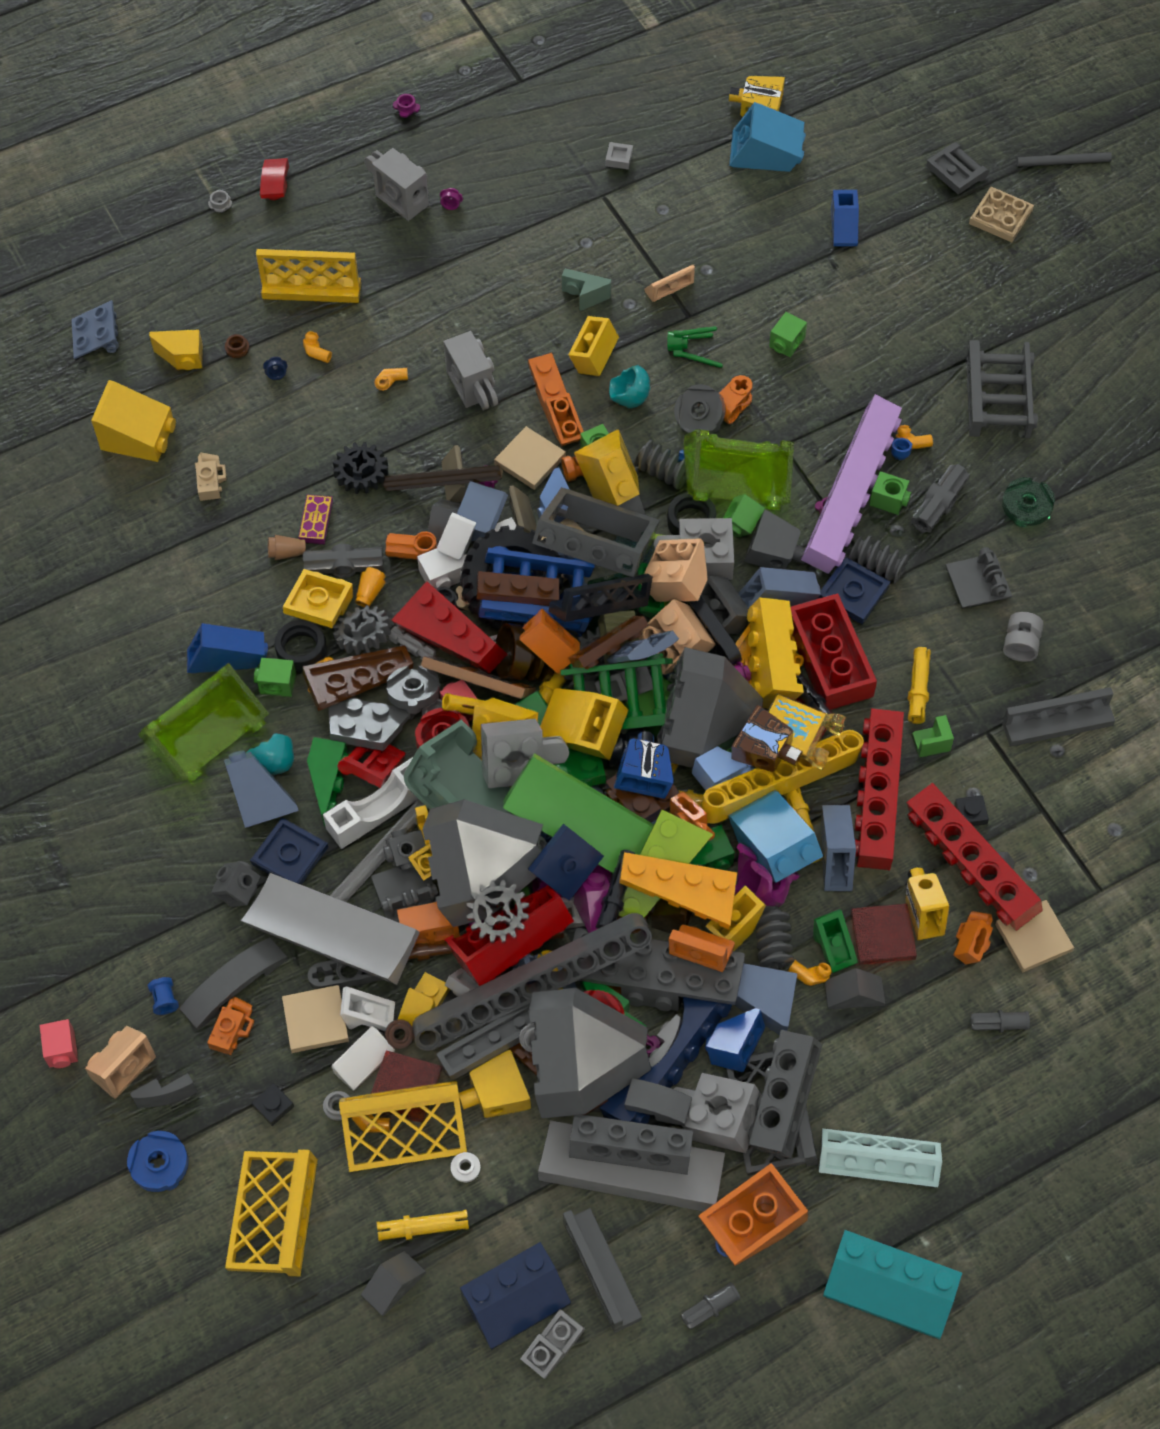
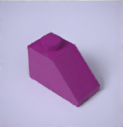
M591 873L574 895L573 903L588 933L597 930L596 923L602 909L601 901L606 896L610 886L605 873Z

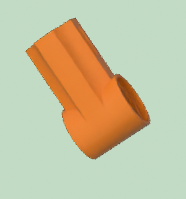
M427 531L420 532L416 536L389 533L386 539L385 552L388 557L417 559V556L436 549L438 545L435 535Z

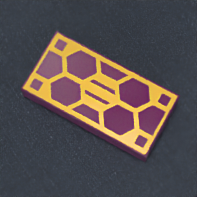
M307 495L298 537L300 540H305V543L325 545L333 505L332 497Z

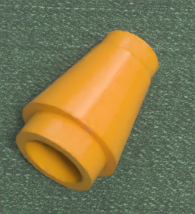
M367 567L365 572L361 573L355 603L364 608L366 605L370 607L386 584L384 580L386 575L378 569Z

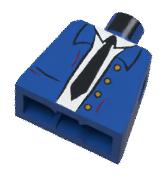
M641 732L638 734V739L633 738L629 740L623 752L614 788L665 799L673 785L669 749L666 745L654 743V735L651 732Z

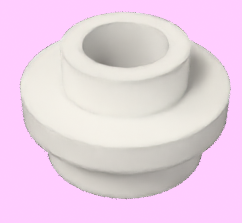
M460 1153L451 1162V1173L460 1182H471L480 1173L479 1159L472 1153ZM464 1162L471 1165L467 1171L460 1169V1165Z

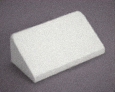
M371 1026L332 1065L333 1073L351 1090L355 1091L395 1052V1049L388 1044L387 1040L374 1026Z

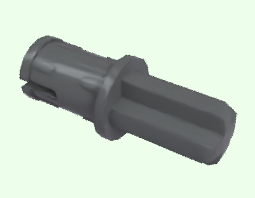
M998 1010L997 1013H973L970 1017V1025L972 1030H998L999 1033H1003L1004 1030L1013 1029L1028 1030L1030 1028V1017L1028 1011L1003 1012Z
M729 1282L725 1287L710 1296L705 1294L703 1300L681 1314V1318L688 1329H693L712 1316L718 1317V1312L733 1302L740 1300V1295L735 1286Z

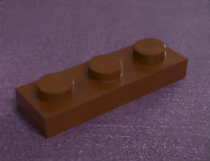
M478 571L477 599L549 606L551 601L559 600V579Z
M632 616L570 656L569 660L573 667L589 669L598 664V658L604 654L611 655L621 648L620 644L624 641H632L643 634L641 630L649 626L644 616Z

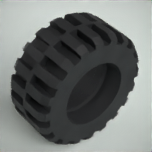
M509 525L501 526L497 532L494 529L487 531L485 537H479L474 542L473 547L469 549L461 569L460 586L463 588V600L469 603L468 609L472 614L476 612L479 615L482 600L477 599L478 571L488 572L491 563H485L488 548L501 546L509 551L559 558L558 552L533 544L535 531L531 529L530 533L524 532L523 526L516 525L515 530H510ZM531 569L536 577H546L547 571ZM557 573V579H559L560 595V590L563 586L564 578L561 577V573ZM478 618V620L484 624L486 623V621L493 623L492 628L498 630L505 623L524 624L489 618Z

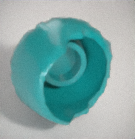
M639 365L623 370L620 376L610 380V399L626 408H636L643 404L649 396L651 388L648 373Z
M277 733L273 734L268 742H261L258 747L251 748L246 752H251L269 773L274 776L288 771L294 761L292 739Z

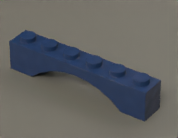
M683 997L684 1014L678 1037L666 1055L649 1072L638 1079L671 1088L673 1084H677L683 1075L684 1069L689 1062H693L697 1058L700 1047L713 1034L722 1017L725 1018L729 1014L732 1005ZM630 1084L608 1098V1102L600 1107L603 1117L608 1119L648 1124L651 1116L650 1114L626 1110L624 1104Z

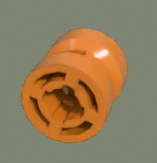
M576 456L561 458L562 469L567 482L575 481L580 476L584 477Z

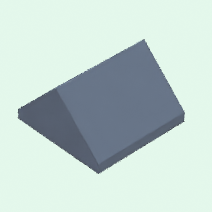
M470 481L457 514L476 522L471 541H475L479 537H485L487 531L495 530L508 495L503 491Z

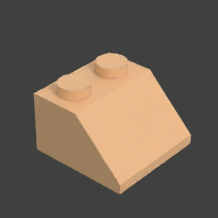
M126 1026L122 1031H117L113 1034L108 1045L101 1052L95 1053L90 1058L85 1069L89 1077L116 1099L156 1058V1055L145 1034Z

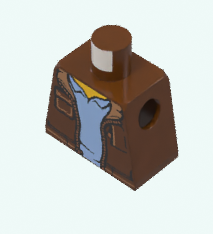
M757 705L732 745L731 759L774 772L781 760L796 766L803 751L791 746L793 741L792 728Z

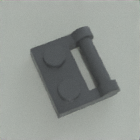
M957 142L952 143L929 158L926 163V167L958 195L978 181H984L990 173L985 166H980L968 156Z

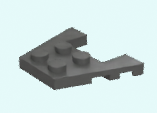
M349 698L328 707L330 740L384 751L403 730L402 726L408 719L412 720L416 714H410L406 709L384 703Z

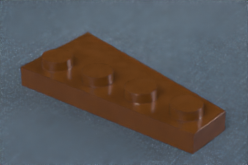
M403 645L303 666V676L317 710L321 711L386 683L388 677L394 671L409 666V670H411L414 663L406 646Z

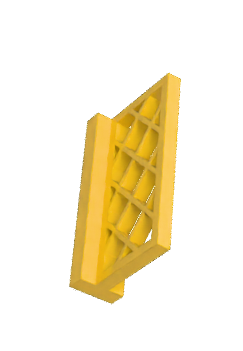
M257 249L256 257L262 283V299L359 303L361 278L358 276L355 253ZM264 258H270L275 260L276 262L271 264L268 261L264 260ZM290 259H296V260L300 261V263L297 264V265H295L294 263L290 262L289 260H290ZM321 260L324 264L320 266L313 261ZM339 261H348V262H350V264L347 265L346 267H344L343 265L339 264L338 262H339ZM283 265L290 270L285 273L279 267ZM308 266L314 271L308 273L307 271L303 270V268ZM332 267L336 269L338 272L333 274L329 272L327 269Z
M457 1081L346 1097L339 1100L349 1172L455 1156L467 1152ZM454 1102L455 1114L448 1123L435 1114L441 1103ZM436 1104L432 1110L426 1107L428 1105ZM420 1107L428 1113L419 1127L405 1118L411 1108ZM406 1109L402 1115L396 1111ZM390 1111L399 1118L390 1132L376 1123V1120L383 1112ZM370 1114H376L373 1119L367 1116ZM361 1116L369 1122L361 1136L350 1130L348 1118ZM431 1117H434L445 1126L436 1140L422 1130ZM455 1119L457 1121L458 1130L451 1126ZM402 1121L416 1131L407 1144L393 1135ZM372 1126L387 1135L377 1149L363 1139ZM450 1129L459 1136L460 1147L447 1149L439 1141L447 1130ZM419 1133L433 1143L426 1153L418 1154L409 1147ZM351 1136L357 1140L353 1146ZM389 1138L403 1147L395 1158H388L380 1152ZM359 1143H362L374 1152L367 1162L354 1163L353 1151ZM435 1146L441 1149L439 1151L432 1152ZM406 1150L412 1154V1155L403 1156V1154L406 1152ZM377 1155L382 1158V1160L373 1161Z
M298 1150V1153L244 1151L225 1269L228 1271L286 1273L288 1276L300 1277L318 1161L310 1150ZM263 1160L268 1167L254 1178L250 1173L251 1161ZM284 1161H294L293 1171L282 1179L275 1169ZM273 1172L280 1182L266 1193L259 1182ZM257 1186L263 1196L249 1207L245 1202L246 1193ZM285 1187L289 1192V1197L278 1208L271 1197ZM268 1201L276 1211L261 1222L254 1212ZM252 1215L259 1225L244 1236L240 1230L241 1223ZM280 1216L285 1222L284 1229L273 1237L266 1227ZM264 1230L271 1240L259 1251H256L249 1241ZM247 1244L254 1255L245 1263H235L236 1253ZM276 1246L280 1251L278 1264H266L262 1256L272 1247Z

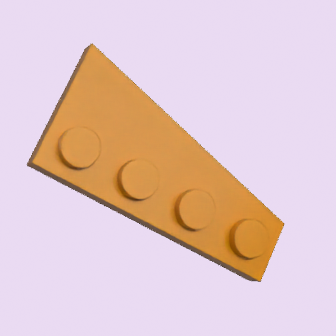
M624 852L619 883L651 897L657 896L669 901L668 904L677 908L680 906L690 910L696 916L705 920L708 918L720 923L719 926L729 929L731 925L737 872Z

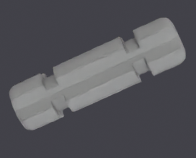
M393 627L391 635H388L390 641L395 644L400 643V646L405 645L408 652L416 657L421 656V660H423V656H436L435 649L429 645L424 646V642L409 633L404 634V630L399 627Z

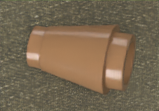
M280 535L268 537V558H275V560L303 555L304 551H306L305 540Z

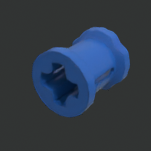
M169 977L155 979L148 984V989L154 999L153 1012L157 1015L169 1014L179 1008V1003L174 999L172 991L174 984Z

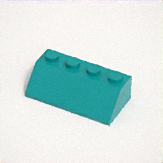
M845 1230L823 1297L940 1340L955 1299L962 1272Z

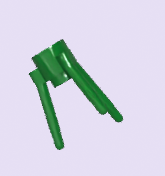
M716 326L683 331H668L667 350L674 351V357H684L718 368L723 367L722 363L683 352V349H688V339L711 338L713 333L708 332L716 331Z

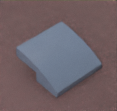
M673 630L652 634L647 639L625 643L607 661L609 664L646 658L665 650L678 641L679 638Z

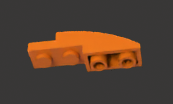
M552 353L528 359V366L536 385V393L561 446L580 441V433L584 431L570 394L566 392Z

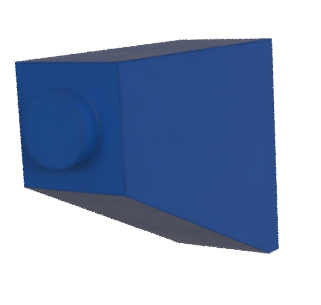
M202 623L187 649V673L258 667L261 658H266L268 652V644L264 643V632Z

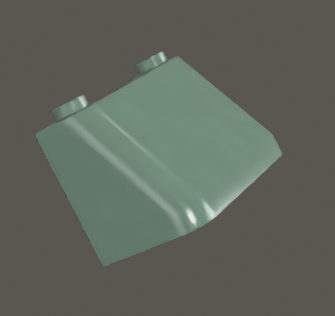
M462 720L421 745L404 773V782L407 788L429 810L465 799L512 814L503 808L504 798L511 788L509 786L488 788L482 774V760L473 753L477 744L476 735Z

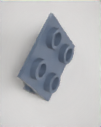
M112 300L72 319L73 353L75 359L100 347H104L109 353H114L118 349L119 343L116 339L118 328L115 322L117 314L114 312Z

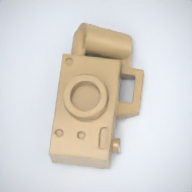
M200 453L198 462L195 463L200 501L219 499L220 492L222 491V486L219 487V483L226 481L225 465H220L218 455ZM223 470V475H218V471Z

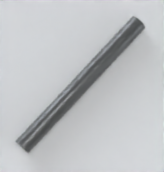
M1111 152L1017 157L1016 165L1017 167L1111 162L1112 154Z

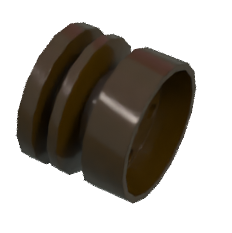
M503 624L499 629L496 644L507 655L496 666L498 676L505 680H522L525 677L528 681H549L555 671L520 641V635L525 631L523 629L524 624Z

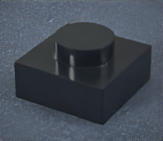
M983 795L956 798L955 807L972 826L988 824L989 817Z
M274 1083L252 1102L253 1107L271 1126L276 1124L294 1107L293 1102Z

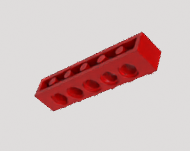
M871 708L870 717L864 718L863 734L867 735V742L863 743L861 758H865V766H860L859 782L863 783V790H858L857 807H861V815H856L855 831L859 832V840H855L857 867L888 871L891 869L894 854L904 712ZM877 738H883L887 742H880ZM874 762H882L885 766H878ZM880 786L884 790L878 791L873 789L872 787ZM877 810L881 815H874L870 811ZM869 835H876V836H878L880 839H879V840H872V839H870L868 836H869Z
M933 782L907 801L909 810L907 816L915 827L921 826L926 831L924 834L927 840L934 847L938 845L944 851L942 855L951 866L956 864L961 870L960 875L969 886L972 884L976 886L979 890V897L987 906L992 904L996 908V914L1005 926L1010 924L1017 931L1043 911L1041 899ZM934 816L943 817L937 822L930 821ZM952 835L960 836L956 841L947 840ZM975 854L978 856V858L973 861H968L965 859L968 855ZM987 874L996 875V878L990 881L983 879ZM1005 894H1013L1015 896L1009 901L1001 899Z

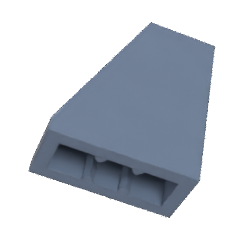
M760 567L738 593L748 608L759 597L790 601L791 607L816 600L821 595L815 572Z
M237 751L231 753L229 759L224 760L245 828L299 811L295 800L251 752Z
M822 805L821 844L824 891H852L856 845L850 805Z
M744 964L737 1001L734 1005L744 1012L754 1008L761 1009L766 1027L780 1035L781 1030L788 1031L797 973Z

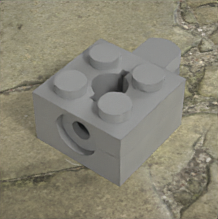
M391 148L384 155L376 150L372 155L365 158V166L374 177L376 196L406 220H411L429 206L427 174L422 167L412 163L405 154H400L397 150Z
M469 331L443 341L446 372L465 407L467 408L479 403L484 411L489 409V403L492 407L497 406L498 399L493 389L495 380L492 375L495 369L491 358H486L484 355L481 340L475 339L473 333Z
M732 518L679 519V535H659L654 541L655 551L659 540L702 539L703 542L710 543H704L707 577L716 576L728 578V580L733 579L734 548Z
M536 719L481 724L482 774L488 788L513 786L534 753L552 764L564 763L569 756V749L561 736L543 737L542 729Z
M702 1073L696 1090L684 1087L674 1088V1090L692 1097L686 1124L682 1127L684 1130L693 1131V1141L746 1153L750 1141L748 1137L749 1129L755 1123L758 1113L757 1101L761 1095L755 1084Z

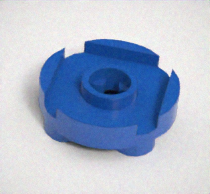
M166 1131L150 1132L147 1134L148 1136L140 1141L138 1139L130 1148L127 1157L129 1172L133 1181L144 1190L151 1192L173 1190L187 1172L189 1162L187 1151L174 1134ZM158 1155H163L164 1165L154 1168V1164L150 1163L151 1159H157Z

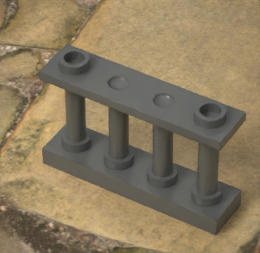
M969 340L966 353L969 436L980 437L981 428L986 427V424L1023 425L1025 438H1030L1032 429L1037 428L1038 414L1033 413L1031 378L1034 352H1030L1029 342H1024L1021 354H992L980 351L979 340ZM984 363L1020 364L1021 375L985 373V371H981V366ZM985 383L1022 385L1023 395L986 394V391H982V386ZM985 404L1023 405L1024 415L987 414V412L983 411L982 406H985Z

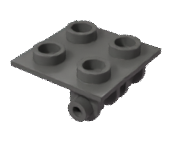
M989 547L982 548L979 551L978 557L945 565L962 609L1012 597L997 556Z
M401 866L371 876L385 917L393 921L399 922L397 914L399 909L437 902L438 890L436 885L433 884L431 876L423 881L415 867L401 870Z

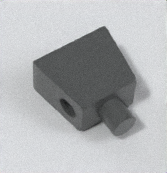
M764 510L756 524L744 562L775 569H786L791 559L805 564L801 558L806 548L797 545L801 533L800 530L773 513Z

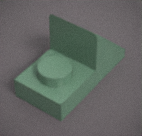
M565 268L562 274V291L572 295H580L579 310L582 311L610 299L611 279Z

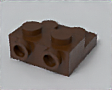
M617 774L606 781L605 791L607 797L650 823L657 820L661 810L669 812L670 798L680 793L674 784L665 799L615 789L614 783Z

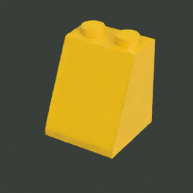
M108 380L91 420L101 450L155 462L159 461L161 453H165L168 436L174 432L176 426V419L173 418L171 407L111 380Z
M615 430L574 452L593 498L619 506L640 494L638 475L619 430Z

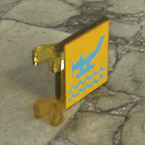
M777 693L768 712L792 728L793 741L791 746L803 751L801 758L806 759L813 767L823 770L828 760L829 751L815 747L825 728L832 734L840 736L845 726L846 717L836 713H824Z

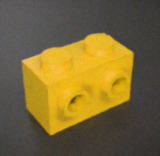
M593 316L587 317L568 354L579 374L601 375L619 339L610 319Z

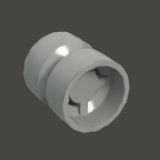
M1016 612L1012 614L1009 618L1007 635L1003 646L1004 654L1012 660L1021 662L1036 659L1043 631V620L1029 612Z

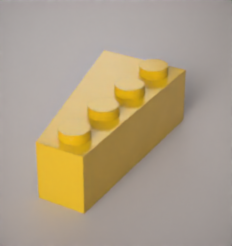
M759 597L749 607L747 612V620L750 622L751 630L748 636V645L751 647L749 669L752 672L751 686L763 698V708L771 709L777 695L794 701L804 691L803 685L797 684L796 678L801 673L800 665L794 663L793 659L797 646L796 641L790 639L794 630L790 601Z

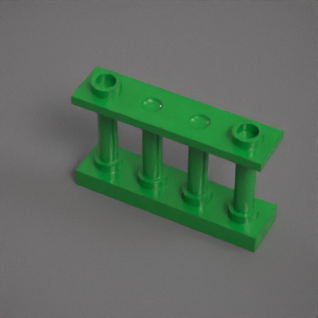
M663 653L649 656L644 661L593 666L589 669L577 668L569 664V669L560 670L561 675H573L574 690L585 691L584 674L599 672L601 695L612 697L609 671L624 669L629 712L622 729L660 726L665 722L666 703L662 665L673 664L672 658H663ZM651 666L655 709L652 710L653 715L643 716V711H640L635 668Z

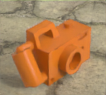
M681 792L670 798L671 814L712 833L713 835L708 841L715 837V832L707 826V813L686 793Z
M971 911L967 922L960 924L956 935L959 942L953 956L964 964L980 962L983 953L990 947L991 942L989 938L993 927H991L993 921L991 914Z
M234 996L229 1000L227 1007H222L207 1042L210 1049L232 1055L233 1050L237 1048L238 1038L248 1037L255 1022L250 1018L252 1013L251 1004ZM245 1022H248L249 1024L245 1032L242 1029Z

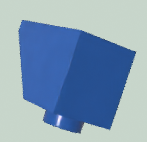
M754 1008L717 1024L713 1034L706 1040L705 1045L712 1065L744 1072L765 1029L761 1009Z

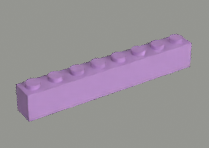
M876 394L866 407L801 558L802 561L828 574L834 566L839 567L846 554L842 550L844 546L848 547L854 535L850 531L852 527L855 528L862 516L859 513L860 507L864 508L870 497L867 490L868 488H873L878 478L875 471L876 469L880 470L886 459L883 452L884 450L888 451L894 440L891 437V433H895L902 419L898 418L901 407Z

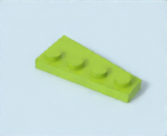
M661 810L640 855L689 864L713 834L667 811ZM628 887L623 900L624 908L623 911L619 912V916L624 917L631 913H638L645 917L660 898L657 896L651 897Z

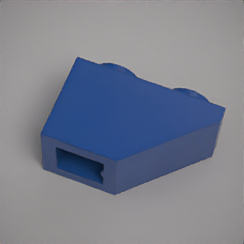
M833 190L831 202L833 246H858L859 205L857 190Z

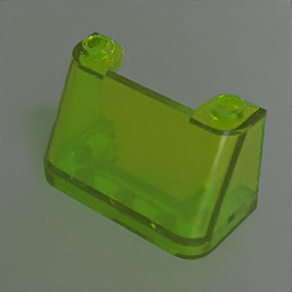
M696 429L684 436L683 451L687 491L689 495H693V500L707 501L708 498L732 501L734 497L746 494L757 503L766 505V509L780 510L782 505L790 503L794 442L782 440L780 441V446H778V444H770V441L756 443L718 438L717 434L709 435L708 430Z
M228 663L155 721L153 720L145 726L138 735L182 782L187 779L191 783L203 773L200 770L202 766L250 729L255 733L264 726L266 722L263 719L269 713Z

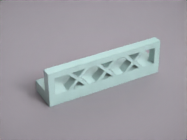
M822 1128L819 1173L938 1187L942 1166L941 1143Z

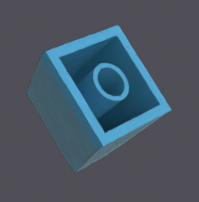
M754 102L733 129L729 166L790 172L796 164H800L804 156V151L802 150L806 135L804 133V122Z
M776 790L728 815L738 843L750 847L756 855L757 861L755 862L768 870L772 876V881L775 883L823 857L815 832Z

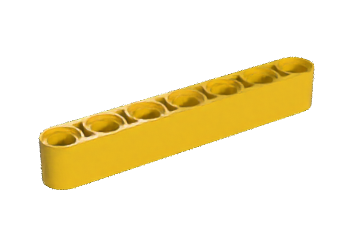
M854 730L840 732L812 744L806 757L801 756L796 766L781 760L774 772L755 768L707 789L700 806L707 813V823L715 824L729 818L728 815L774 790L778 791L780 795H784L856 763L864 743L862 735Z

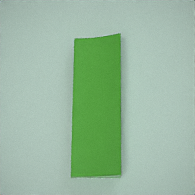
M535 753L505 796L503 808L510 813L543 824L541 831L551 837L555 835L562 824H565L604 855L598 865L614 873L621 850H630L640 855L654 824Z

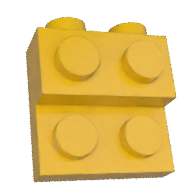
M303 569L283 605V613L333 628L339 615H344L353 598V584L343 579H336L319 572Z

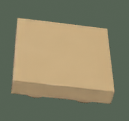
M990 187L971 216L969 224L1013 242L1033 211L1034 205Z
M526 426L494 461L495 465H500L504 471L535 490L560 464L561 458L566 456V451Z
M1047 900L1042 901L1043 911L1017 931L1010 924L1005 926L1000 919L996 921L995 925L1022 973L1073 952L1074 946Z
M339 985L282 996L292 1053L349 1042L346 1024L340 1016L342 998Z

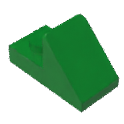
M839 909L814 919L813 939L821 944L826 963L831 967L832 973L858 963L842 910Z

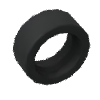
M687 492L676 496L670 502L667 511V524L671 534L679 535V522L676 516L684 509H698L705 513L707 518H716V508L711 499L696 492Z
M294 620L285 624L278 630L275 637L277 658L293 660L297 673L303 672V666L312 665L324 659L326 655V642L321 628L307 620ZM297 636L312 637L316 642V648L305 656L295 657L285 651L286 643Z

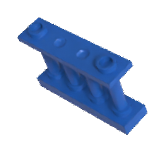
M501 546L488 548L485 557V563L493 564V573H503L505 565L519 567V575L530 576L531 569L547 571V578H557V573L573 575L572 587L583 586V578H590L594 569V564L577 558L565 559L509 551ZM491 600L481 601L478 616L526 624L539 610L543 609L567 630L585 632L589 623V618L564 622L548 612L549 606Z

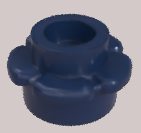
M274 356L264 362V372L270 379L279 380L286 375L288 365L281 357Z

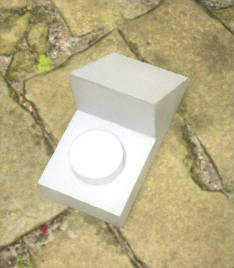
M452 512L437 550L460 560L463 555L467 554L476 522Z
M347 986L344 987L340 1016L348 1029H353L362 1024L369 1027L374 1026L378 1030L385 1031L388 1024L394 1019L395 1002Z

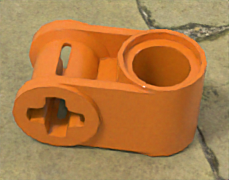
M736 376L719 392L723 397L726 409L723 421L728 424H732L752 402L751 390L753 384L749 377Z

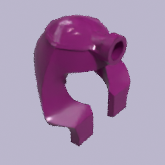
M739 843L737 845V849L740 851L738 857V877L734 896L746 885L766 906L780 907L786 900L791 882L793 880L796 881L800 875L795 872L775 883L772 881V876L768 870L755 862L757 858L750 847Z

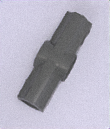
M959 464L950 465L938 483L934 482L925 495L924 502L912 517L911 523L914 524L918 531L922 533L931 532L943 514L947 515L955 504L958 493L969 479L970 474L967 473L963 466Z
M337 544L332 550L304 551V569L321 574L332 573L338 578H349L355 572H365L367 567L383 571L382 547L354 549L349 544Z

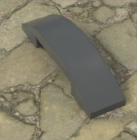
M271 938L265 939L246 949L213 973L189 996L179 1009L192 1025L199 1030L220 1013L219 1008L262 974L265 977L288 960V957Z

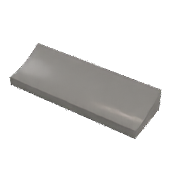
M272 873L269 874L258 897L241 919L242 922L252 928L395 985L398 984L420 933L414 928Z
M550 1120L538 1170L539 1181L698 1211H705L717 1202L725 1157L723 1152L691 1147L688 1175L569 1158L572 1124Z

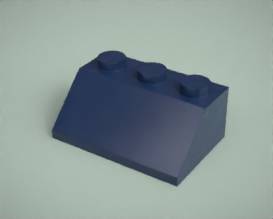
M541 1242L460 1287L462 1299L491 1350L557 1313L560 1309L562 1310L571 1305L559 1274Z

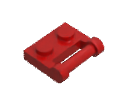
M390 744L384 751L357 746L348 757H343L339 761L338 770L345 775L352 773L368 783L381 788L390 777L392 770L403 763L406 753ZM373 751L363 764L358 762L366 752Z

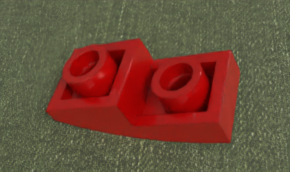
M288 158L264 160L260 184L261 199L277 200L285 196L287 190L286 176L289 169Z

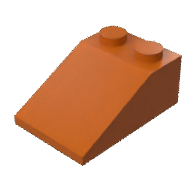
M770 1163L702 1212L698 1217L734 1266L783 1239L808 1221V1210L774 1165Z

